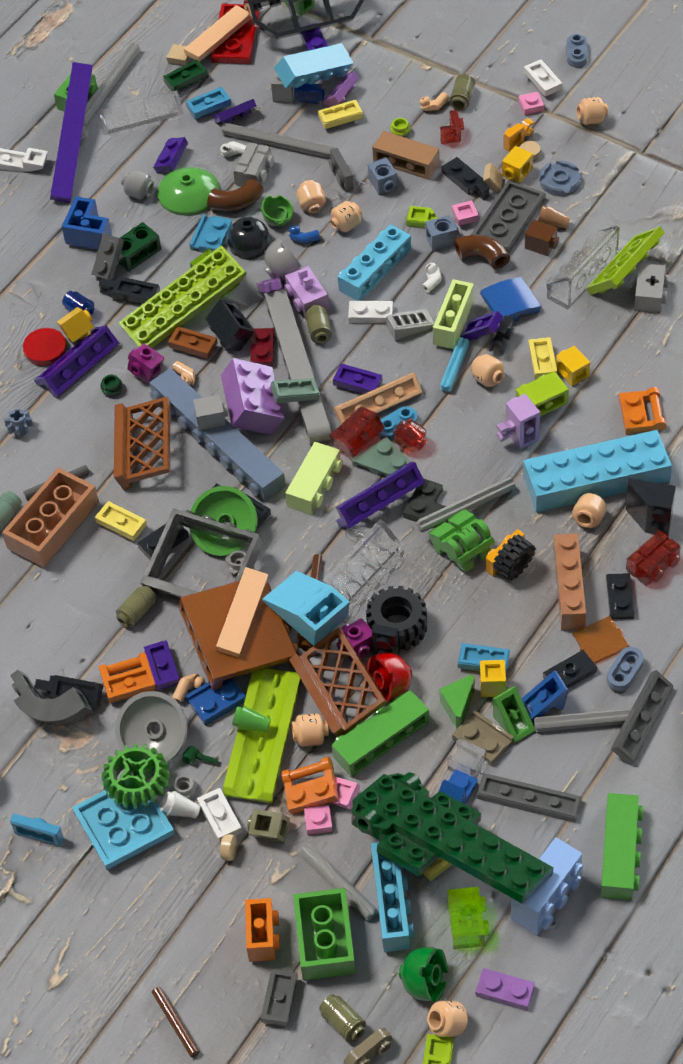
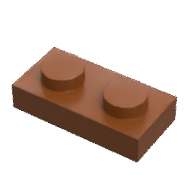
M179 326L176 327L168 341L169 348L209 359L218 344L216 337Z

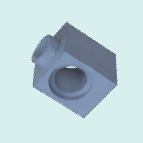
M387 158L367 164L368 179L378 195L398 188L397 173Z
M449 215L425 222V235L432 251L453 246L454 240L459 235L458 225L456 222H452Z

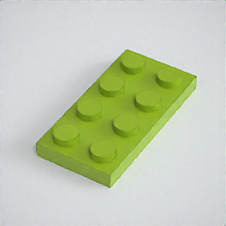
M659 226L633 236L585 288L590 295L598 292L602 294L610 288L617 289L624 283V277L633 273L636 269L635 265L643 261L648 256L647 252L660 243L659 239L665 234L663 229Z

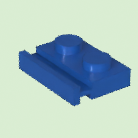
M231 678L223 680L222 688L212 690L208 682L186 695V701L190 703L192 709L204 725L245 702L246 698Z

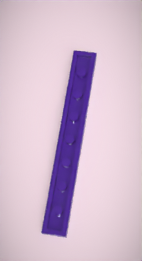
M72 63L50 200L71 203L93 65Z

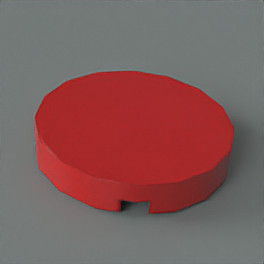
M53 328L37 329L31 332L23 342V352L26 359L30 360L32 364L39 366L52 365L67 350L65 337L60 331Z

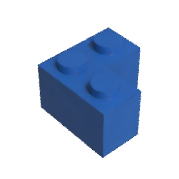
M75 196L62 225L65 244L98 250L103 233L112 236L109 219L99 217L95 199Z

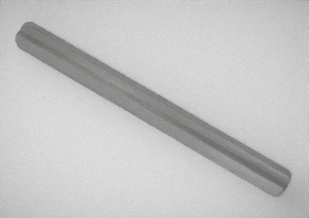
M130 43L87 102L84 126H86L140 51L138 43Z
M223 123L221 128L223 135L330 159V150L336 148L230 123Z

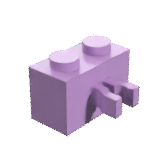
M309 266L285 275L286 285H284V289H286L288 297H292L296 310L298 312L301 311L304 317L307 309L312 305H321L326 310L329 309L328 294Z
M526 394L514 397L506 403V421L496 425V428L499 430L496 436L501 442L510 437L519 449L539 441L540 411Z

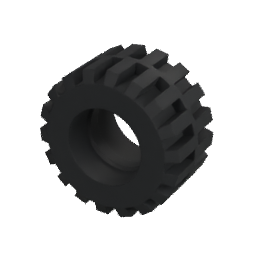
M389 586L388 590H379V595L374 594L371 597L372 601H368L366 610L367 625L371 630L374 624L398 628L399 652H401L400 649L404 648L405 651L410 650L411 645L416 647L419 644V640L424 639L425 632H427V608L424 599H421V595L418 592L413 594V589L408 588L405 590L404 586H398V588ZM393 615H402L408 618L399 623L386 620Z

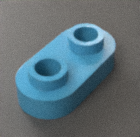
M411 407L397 409L377 423V436L381 440L387 437L390 441L398 438L404 432L406 433L416 426L417 412Z

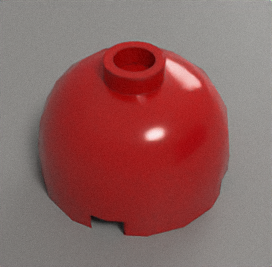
M381 653L369 658L367 671L387 702H393L397 696L408 692L411 684L412 670L399 655Z

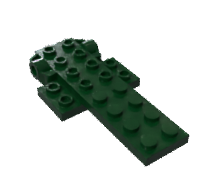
M408 772L405 775L399 773L383 774L352 800V825L361 832L381 841L377 844V853L417 876H420L434 862L442 858L523 904L553 875L554 867L478 826L477 824L481 821L480 812L442 791L436 793L432 798L429 797V791L422 785L421 780L414 773Z

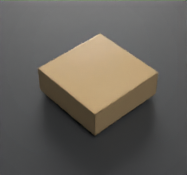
M173 44L167 55V62L186 65L190 58L184 53V48L187 46Z
M492 163L485 165L483 181L493 192L497 193L502 189L503 175Z

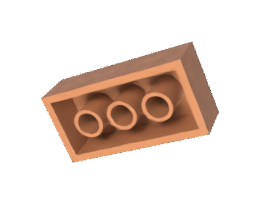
M58 467L3 530L2 534L7 549L44 568L99 503L95 486Z

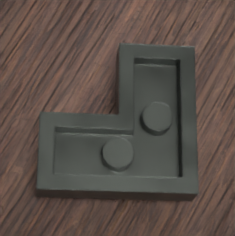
M424 479L425 483L414 490L403 511V518L417 522L419 519L446 507L436 503L443 491V485Z

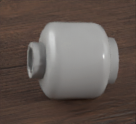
M133 169L128 174H124L121 185L124 186L126 195L142 200L150 196L154 182L149 174Z

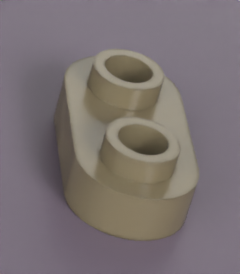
M384 1027L376 1030L346 1056L344 1064H370L371 1059L377 1054L383 1055L389 1050L392 1045L390 1043L392 1035Z

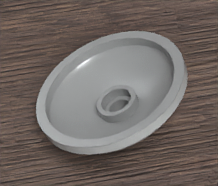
M156 691L142 692L130 698L121 708L115 725L116 739L121 751H124L125 745L130 749L133 748L135 743L139 748L146 744L149 749L155 747L158 753H162L166 762L171 761L181 751L186 741L188 730L187 719L180 704L171 696ZM156 725H159L160 732L158 734L154 732V728Z

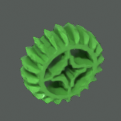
M135 743L133 748L129 749L125 745L124 751L121 752L116 749L115 757L108 756V763L103 764L104 772L101 775L103 789L110 799H114V803L117 805L123 803V807L126 809L130 804H133L136 810L139 804H143L147 808L148 801L151 800L156 803V795L163 796L164 789L168 788V780L170 779L169 765L164 759V755L158 753L155 747L149 749L144 744L139 748ZM123 769H125L124 773L121 774V775H120V778L117 780V777H118L119 773H120ZM155 772L154 777L147 784V780L151 777V774Z

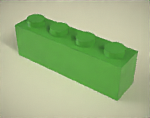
M411 690L397 696L391 704L377 710L365 722L358 723L348 734L339 736L332 744L333 758L350 777H353L430 722L429 709Z
M608 793L601 898L632 900L633 891L639 890V875H634L635 867L640 868L641 852L636 851V844H641L642 829L637 828V821H642L643 806L638 805L639 795Z

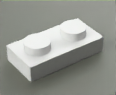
M541 59L524 66L525 75L544 96L562 89V82Z
M349 301V323H386V316L393 314V301Z
M220 788L197 798L198 804H200V808L219 843L225 834L237 835L242 832V828Z

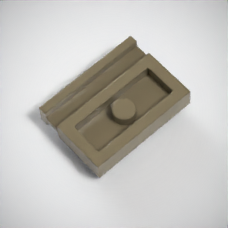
M475 710L452 734V740L491 767L507 750V747L513 743L514 736Z

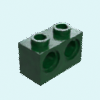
M144 222L133 227L129 232L120 237L124 239L118 263L128 272L133 270L161 250L159 235Z

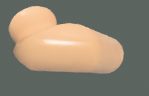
M442 92L435 100L430 101V98L427 96L421 98L419 103L424 111L439 110L449 100V96L447 93Z
M176 361L172 370L180 374L181 378L189 386H192L195 383L194 370Z
M191 674L181 678L172 698L183 703L188 691L205 685V679L200 677L199 674Z

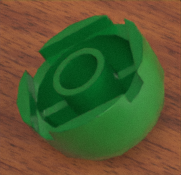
M422 947L411 951L399 968V978L402 980L406 992L415 999L425 1002H436L442 997L447 982L441 981L443 973H448L447 960L443 950L434 947Z

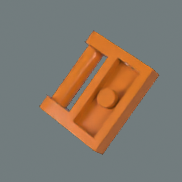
M651 387L646 391L619 393L625 434L654 430L661 431L667 427L666 420L662 417L659 402L660 391L657 387ZM646 401L651 403L653 421H647L644 406Z
M145 652L138 654V657L115 664L98 666L109 703L130 698L142 692L157 690ZM138 666H142V667H140V668H136V669H133V670H130V671H126V672H123V673H120V674H116V675H113V676H109V675L114 674V673H118V672L125 671V670H128V669H131V668H135V667H138Z
M329 756L322 758L321 762L291 771L287 769L281 772L285 786L287 808L291 814L304 811V808L321 806L338 800L334 767ZM324 771V776L297 785L294 783V780Z

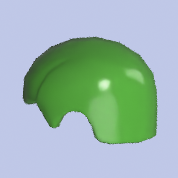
M268 195L262 201L261 213L265 222L269 225L284 226L292 220L294 208L291 202L282 195L276 197Z

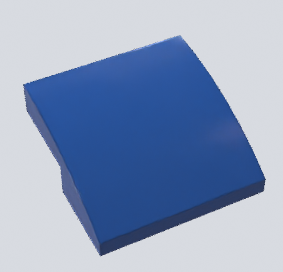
M522 277L507 279L480 291V295L492 312L499 311L503 318L507 315L512 317L513 321H518L521 314L539 313L541 309L540 303Z

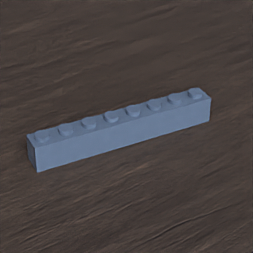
M171 368L149 382L151 398L156 400L168 397L170 399V416H174L183 429H188L198 443H203L212 456L215 455L219 458L223 467L230 469L239 482H244L254 496H259L265 502L286 487L284 472L235 427H232L231 423L226 419V426L199 431L193 399L202 397Z

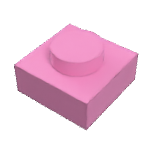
M539 92L519 96L518 102L524 115L544 111V104Z
M472 200L452 205V213L458 226L479 221V215Z
M335 777L338 800L330 802V804L351 810L352 800L357 796L361 787L358 783Z
M329 804L304 808L307 835L333 832Z

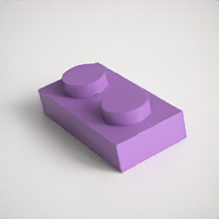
M353 71L341 78L323 101L327 108L344 102L346 93L351 92L356 86L354 83L359 78L356 72Z
M483 968L475 994L480 998L528 1011L535 982Z

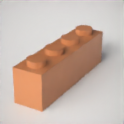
M578 533L554 535L553 553L561 630L585 629L586 607Z

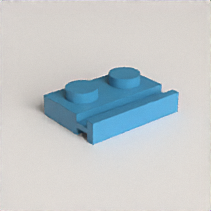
M203 214L189 244L190 250L199 249V252L210 254L221 245L224 246L228 232L233 225L232 219L217 216L206 217V214Z

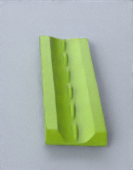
M221 245L118 323L138 347L145 343L150 348H153L172 334L177 326L181 327L240 283L247 273Z
M269 668L252 672L244 706L271 719L267 733L263 731L237 730L223 785L225 797L266 803L273 802L302 681L297 672L278 671Z

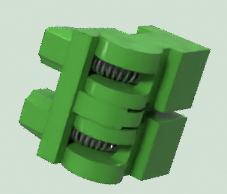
M464 509L448 519L449 524L444 522L428 532L437 553L442 554L446 552L449 559L455 561L461 570L467 572L474 568L472 558L477 555V558L481 560L486 559L487 554L491 551V545L495 541L491 537L487 524L482 519H476L474 514Z

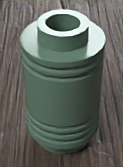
M11 491L0 496V532L21 508V499Z

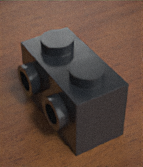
M219 299L205 318L210 325L211 331L220 339V344L228 350L241 351L255 332L233 302Z

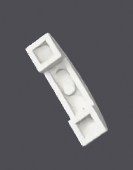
M0 148V169L17 172L43 169L48 151L28 148L27 152L24 153Z

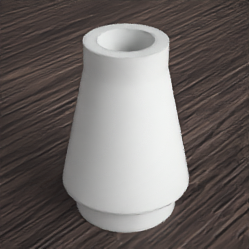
M167 791L162 798L160 810L165 812L166 815L195 819L199 814L200 804L189 800L176 791Z

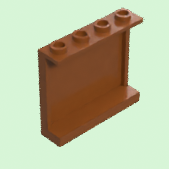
M240 581L180 597V614L212 690L222 688L223 680L284 662H289L290 667H293L289 659L296 653L298 654V649L295 642H291L289 638L288 625L286 622H282L281 617L262 601L272 591L268 582L265 584L239 658L216 651V645Z

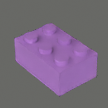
M233 358L221 374L232 427L271 435L284 419L281 403L275 402L270 388L271 381H275L273 369L270 366Z

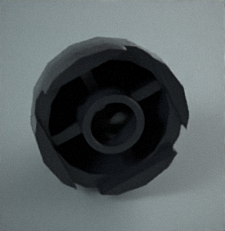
M244 217L237 220L228 232L229 249L233 255L235 253L240 255L241 259L247 260L261 257L265 254L264 251L267 247L270 246V234L266 225L253 217Z

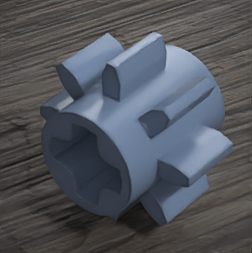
M20 408L9 411V418L4 419L8 433H14L18 437L29 433V427L34 426L29 411L24 412Z

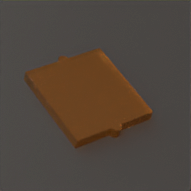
M610 616L572 633V636L580 646V651L584 650L595 664L620 653L626 647H630L622 635V630L617 628Z

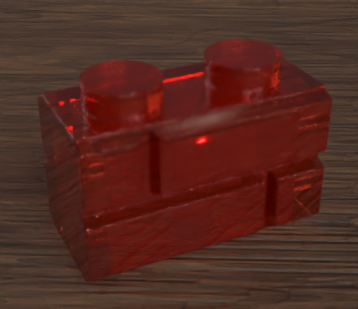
M360 406L329 437L336 449L354 458L385 427L376 412Z
M660 530L627 558L626 570L645 586H648L652 581L658 582L668 567L673 568L680 561L681 547L672 538L670 539L668 535Z

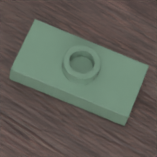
M314 378L271 381L270 388L276 403L319 400L320 392Z

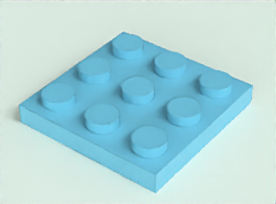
M104 790L72 807L76 818L106 870L175 835L173 827L164 812L160 810L157 801L156 803L151 800L148 801L147 808L143 804H139L136 810L133 804H130L126 809L123 807V803L119 805L114 803V799H110Z

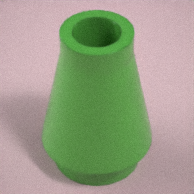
M237 706L232 726L238 727L237 730L263 731L267 733L271 718L265 717L246 706L243 708Z

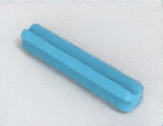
M460 337L456 343L440 383L441 391L447 393L452 391L469 348V340L467 338Z

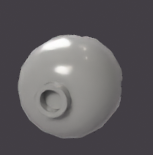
M278 238L265 252L264 260L267 266L264 269L271 278L275 276L280 278L281 281L286 282L285 275L297 271L301 265L288 247L280 245L283 241Z

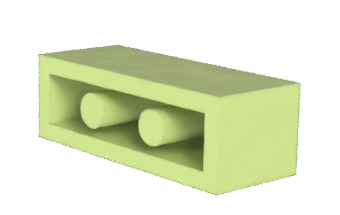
M452 280L433 326V345L450 349L455 348L474 302L473 283Z
M314 442L285 492L287 507L312 515L316 507L319 508L321 506L325 491L331 488L335 473H339L342 468L343 461L340 459L339 449Z

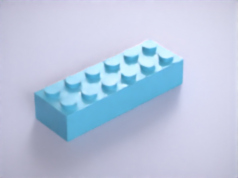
M657 430L523 460V478L536 513L576 504L578 499L587 493L596 494L601 498L627 492L628 479L661 484L670 482L672 469L671 462Z

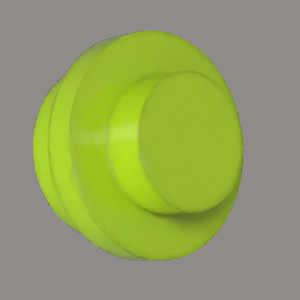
M396 118L390 125V132L401 137L409 134L411 130L410 124L405 118Z

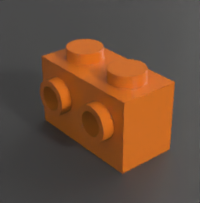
M271 898L245 900L246 949L249 962L276 960L275 950H280L279 934H275L274 926H279L278 910H273Z

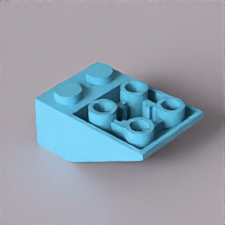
M295 571L262 599L266 605L313 646L348 618L350 601L332 586L298 571Z

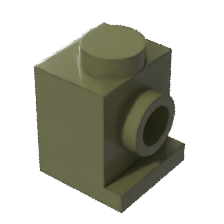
M253 809V814L248 819V834L255 838L285 843L290 818L279 812ZM270 823L269 831H266V826Z

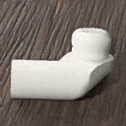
M232 141L223 144L220 147V152L225 157L237 154L242 155L247 145Z
M429 263L425 267L428 280L421 287L426 293H430L442 280L440 269L435 263Z

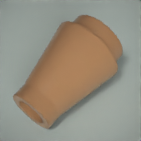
M548 205V207L542 206L538 221L567 229L570 217Z

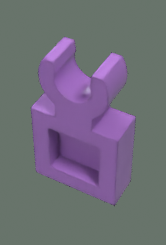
M280 278L256 282L258 291L264 293L277 291V289L279 290L282 287Z

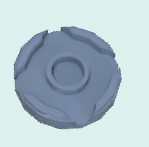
M556 161L552 165L549 163L541 169L539 175L540 186L551 195L566 196L574 193L580 187L581 173L578 167L570 162Z

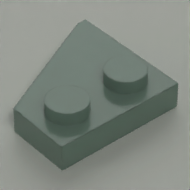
M387 437L351 459L354 467L358 468L360 465L370 469V473L384 477L410 463L408 458Z

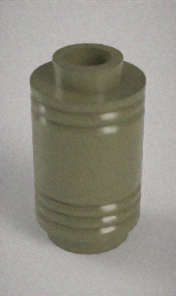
M460 74L456 77L450 96V104L455 110L462 111L469 106L476 84L472 76Z
M321 305L310 306L305 314L310 338L315 343H325L332 337L327 311Z
M145 585L138 587L116 610L117 621L124 627H134L156 603L157 596L153 590Z
M332 994L324 999L319 1007L321 1016L347 1042L359 1040L366 1031V1022L340 996Z

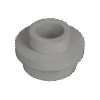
M180 775L172 783V791H176L189 799L195 795L197 783L189 775ZM184 786L189 787L186 790H181V788Z

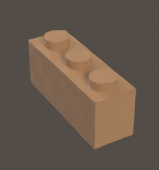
M386 131L381 133L372 147L373 162L387 158L394 169L428 180L440 164L439 148Z

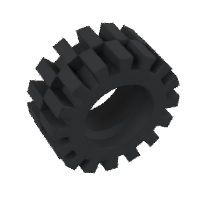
M519 534L509 538L508 543L502 545V550L499 549V555L495 556V562H493V568L508 580L516 579L519 574H522L524 568L527 569L528 563L532 561V556L535 555V546Z

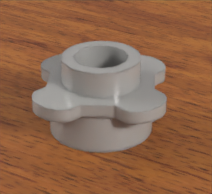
M234 551L226 557L225 561L229 564L230 574L236 575L239 572L246 552Z

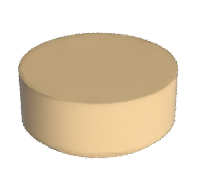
M526 141L520 145V148L533 153V161L539 158L540 146L538 143Z
M225 834L221 840L220 856L223 860L233 861L237 852L236 835Z

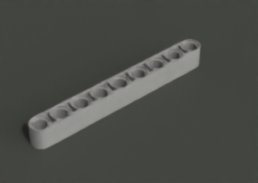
M286 289L264 293L267 312L272 328H274V334L289 380L314 378ZM321 397L319 400L296 402L309 444L331 440V429Z

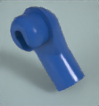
M297 225L289 228L290 239L298 243L307 244L320 240L318 230L303 233L300 232V227Z

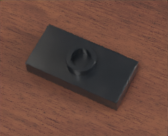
M582 650L544 671L543 678L545 679L553 671H557L565 686L569 688L597 672V666L587 653Z

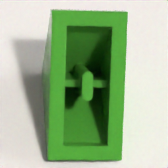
M473 675L466 676L439 689L440 703L456 729L464 722L475 691V676Z
M513 686L493 698V717L503 730L514 736L513 742H517L535 731L516 687Z

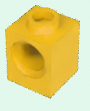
M517 146L502 160L503 177L519 184L533 169V153Z
M575 346L563 350L556 355L557 372L571 387L590 377L591 362Z
M505 660L480 661L481 697H496L506 691Z

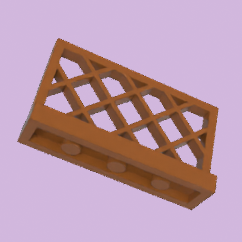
M163 397L130 407H125L123 403L115 405L114 478L123 490L132 488V482L170 473V399ZM163 406L162 411L158 415L153 413L157 407ZM143 412L137 421L133 419L134 413ZM149 416L154 418L147 427L142 425ZM160 422L163 424L161 430L158 433L152 431ZM138 428L144 430L137 439L133 437ZM149 434L154 436L147 445L142 443ZM161 440L163 442L162 447L158 451L152 449ZM138 446L144 448L137 457L133 456V452ZM149 452L154 454L147 463L142 461ZM161 458L164 466L153 468L152 466ZM138 464L144 466L138 473L133 474V470Z
M340 627L301 656L296 653L289 659L333 734L338 737L348 734L358 723L363 722L387 704L386 699ZM340 637L342 640L340 651L330 650L332 642ZM317 653L323 654L320 666L313 665L310 661V658ZM329 654L338 655L336 667L326 666ZM344 656L353 658L351 669L341 668ZM325 671L334 672L331 684L322 681ZM340 673L349 674L347 686L337 685ZM355 674L365 677L362 688L353 687ZM336 689L346 690L343 703L335 702L334 695ZM351 691L361 692L358 704L349 703ZM367 693L375 694L378 698L371 706L364 705ZM347 708L357 709L355 718L347 722L345 719Z

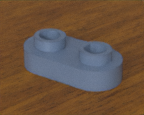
M573 34L567 38V63L571 67L580 68L587 63V39L583 35Z
M626 647L615 659L607 672V684L611 689L624 691L634 681L643 666L644 660L643 653L638 648ZM628 661H633L634 664H629V663H627V662H628ZM616 679H621V680H623V681H622V682H618V681H615V680H616Z

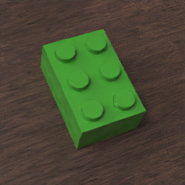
M346 888L293 894L303 981L356 974Z

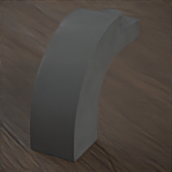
M17 670L10 675L14 681L12 687L19 695L18 698L13 700L15 704L25 714L44 724L53 726L70 725L94 712L84 694L74 687L55 699L45 700L39 696L27 674Z

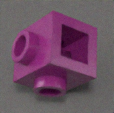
M143 343L139 348H134L129 353L127 370L148 384L161 372L165 357Z
M362 618L341 628L359 658L366 656L369 651L373 650L372 630ZM338 637V642L336 643L339 651L342 643L340 637Z

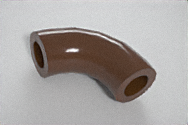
M254 179L247 180L241 188L225 191L214 188L208 196L207 206L210 209L223 212L240 211L253 205L263 195L264 188Z
M469 235L454 240L456 253L461 260L472 256L483 257L494 269L502 268L510 261L511 257L508 251L498 241L487 236Z

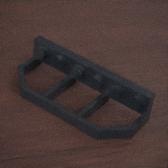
M244 0L243 5L245 11L249 10L253 26L278 40L353 21L364 0L358 1L351 15L337 19L333 17L329 0H323L328 21L301 28L293 2L299 0ZM287 1L294 29L279 33L257 20L255 12L262 10L264 6L276 7L281 5V2Z

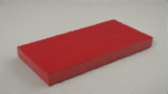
M221 4L218 20L236 5L244 9V5ZM260 10L255 12L257 20H259ZM251 19L212 51L211 63L251 64L257 27L253 26Z

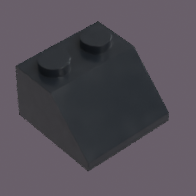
M628 479L626 511L645 533L669 536L676 486Z

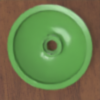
M184 167L172 171L161 180L158 185L157 196L161 206L167 211L177 215H195L209 209L207 206L208 196L212 189H219V183L213 174L204 169Z
M218 486L211 488L201 494L191 508L195 515L203 517V515L210 516L216 522L222 524L230 519L231 523L241 530L251 529L255 533L257 528V513L253 502L245 493L233 487ZM189 528L195 543L209 554L228 556L232 552L241 551L246 547L245 545Z

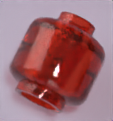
M402 419L392 433L395 435L394 442L409 453L416 449L420 451L427 442L425 438L426 429L413 419L406 421Z

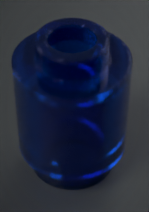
M306 83L298 88H294V99H297L299 102L319 104L320 101L324 100L325 89H322L321 84Z
M69 291L63 297L62 304L67 311L71 312L78 307L83 311L86 309L91 316L93 315L95 310L94 302L81 293Z

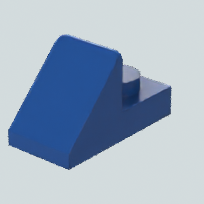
M557 671L549 674L521 699L531 721L534 722L536 717H542L552 707L563 710L569 690Z
M455 769L449 780L444 779L442 781L439 791L466 805L478 785V779Z

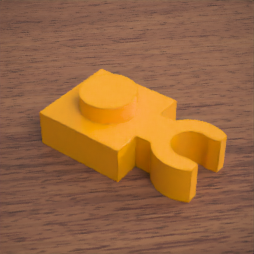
M527 118L522 124L517 123L513 127L508 128L503 136V148L510 152L515 146L523 143L524 137L530 136L534 132V129L531 128L534 122Z

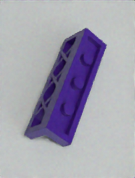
M108 326L95 327L89 336L75 344L34 381L37 385H45L51 394L57 397L117 346L119 342Z
M408 463L337 506L336 509L341 517L336 520L338 526L351 528L425 483L416 463Z

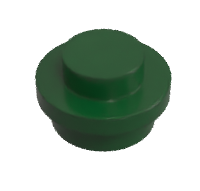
M110 374L102 379L100 388L104 394L111 396L118 394L122 390L123 384L120 378Z

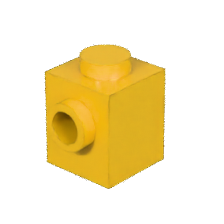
M78 307L56 322L71 342L86 338L90 335V330L94 328L91 323L93 318L86 309L83 311Z

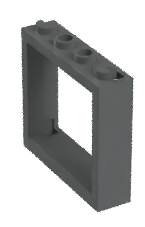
M173 508L140 584L149 587L157 596L180 603V597L198 593L158 579L181 526L249 547L234 582L241 580L245 567L253 569L263 542L259 534L253 533L251 529L241 530L229 522L222 524L216 522L210 516L203 515V517H200L190 510L181 511Z

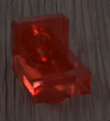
M458 110L449 111L450 126L440 127L441 144L461 142V130H464L463 118H459Z

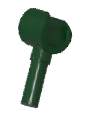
M194 746L187 747L182 754V760L189 765H192L196 759L217 765L219 760L203 755Z

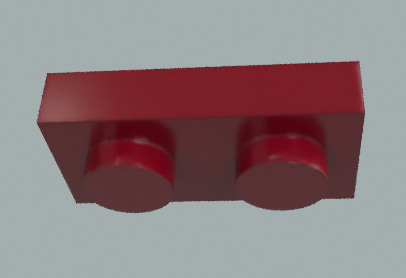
M253 328L255 332L251 336L250 362L273 367L274 328Z

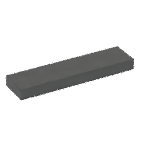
M657 670L650 673L611 747V750L627 764L634 763L674 686Z
M486 773L482 775L477 792V799L574 823H576L582 802L581 796Z

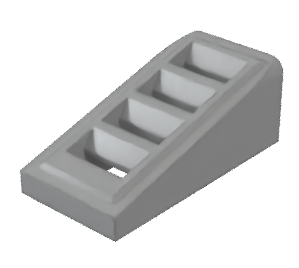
M427 309L386 316L387 327L395 341L431 329L434 326V321ZM425 317L427 322H422L421 318Z

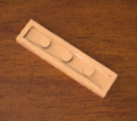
M236 5L185 47L184 53L200 62L251 19L250 13Z
M412 372L340 404L333 409L341 428H346L422 394L423 391L415 372Z
M245 567L217 642L216 651L239 658L267 582L268 574Z

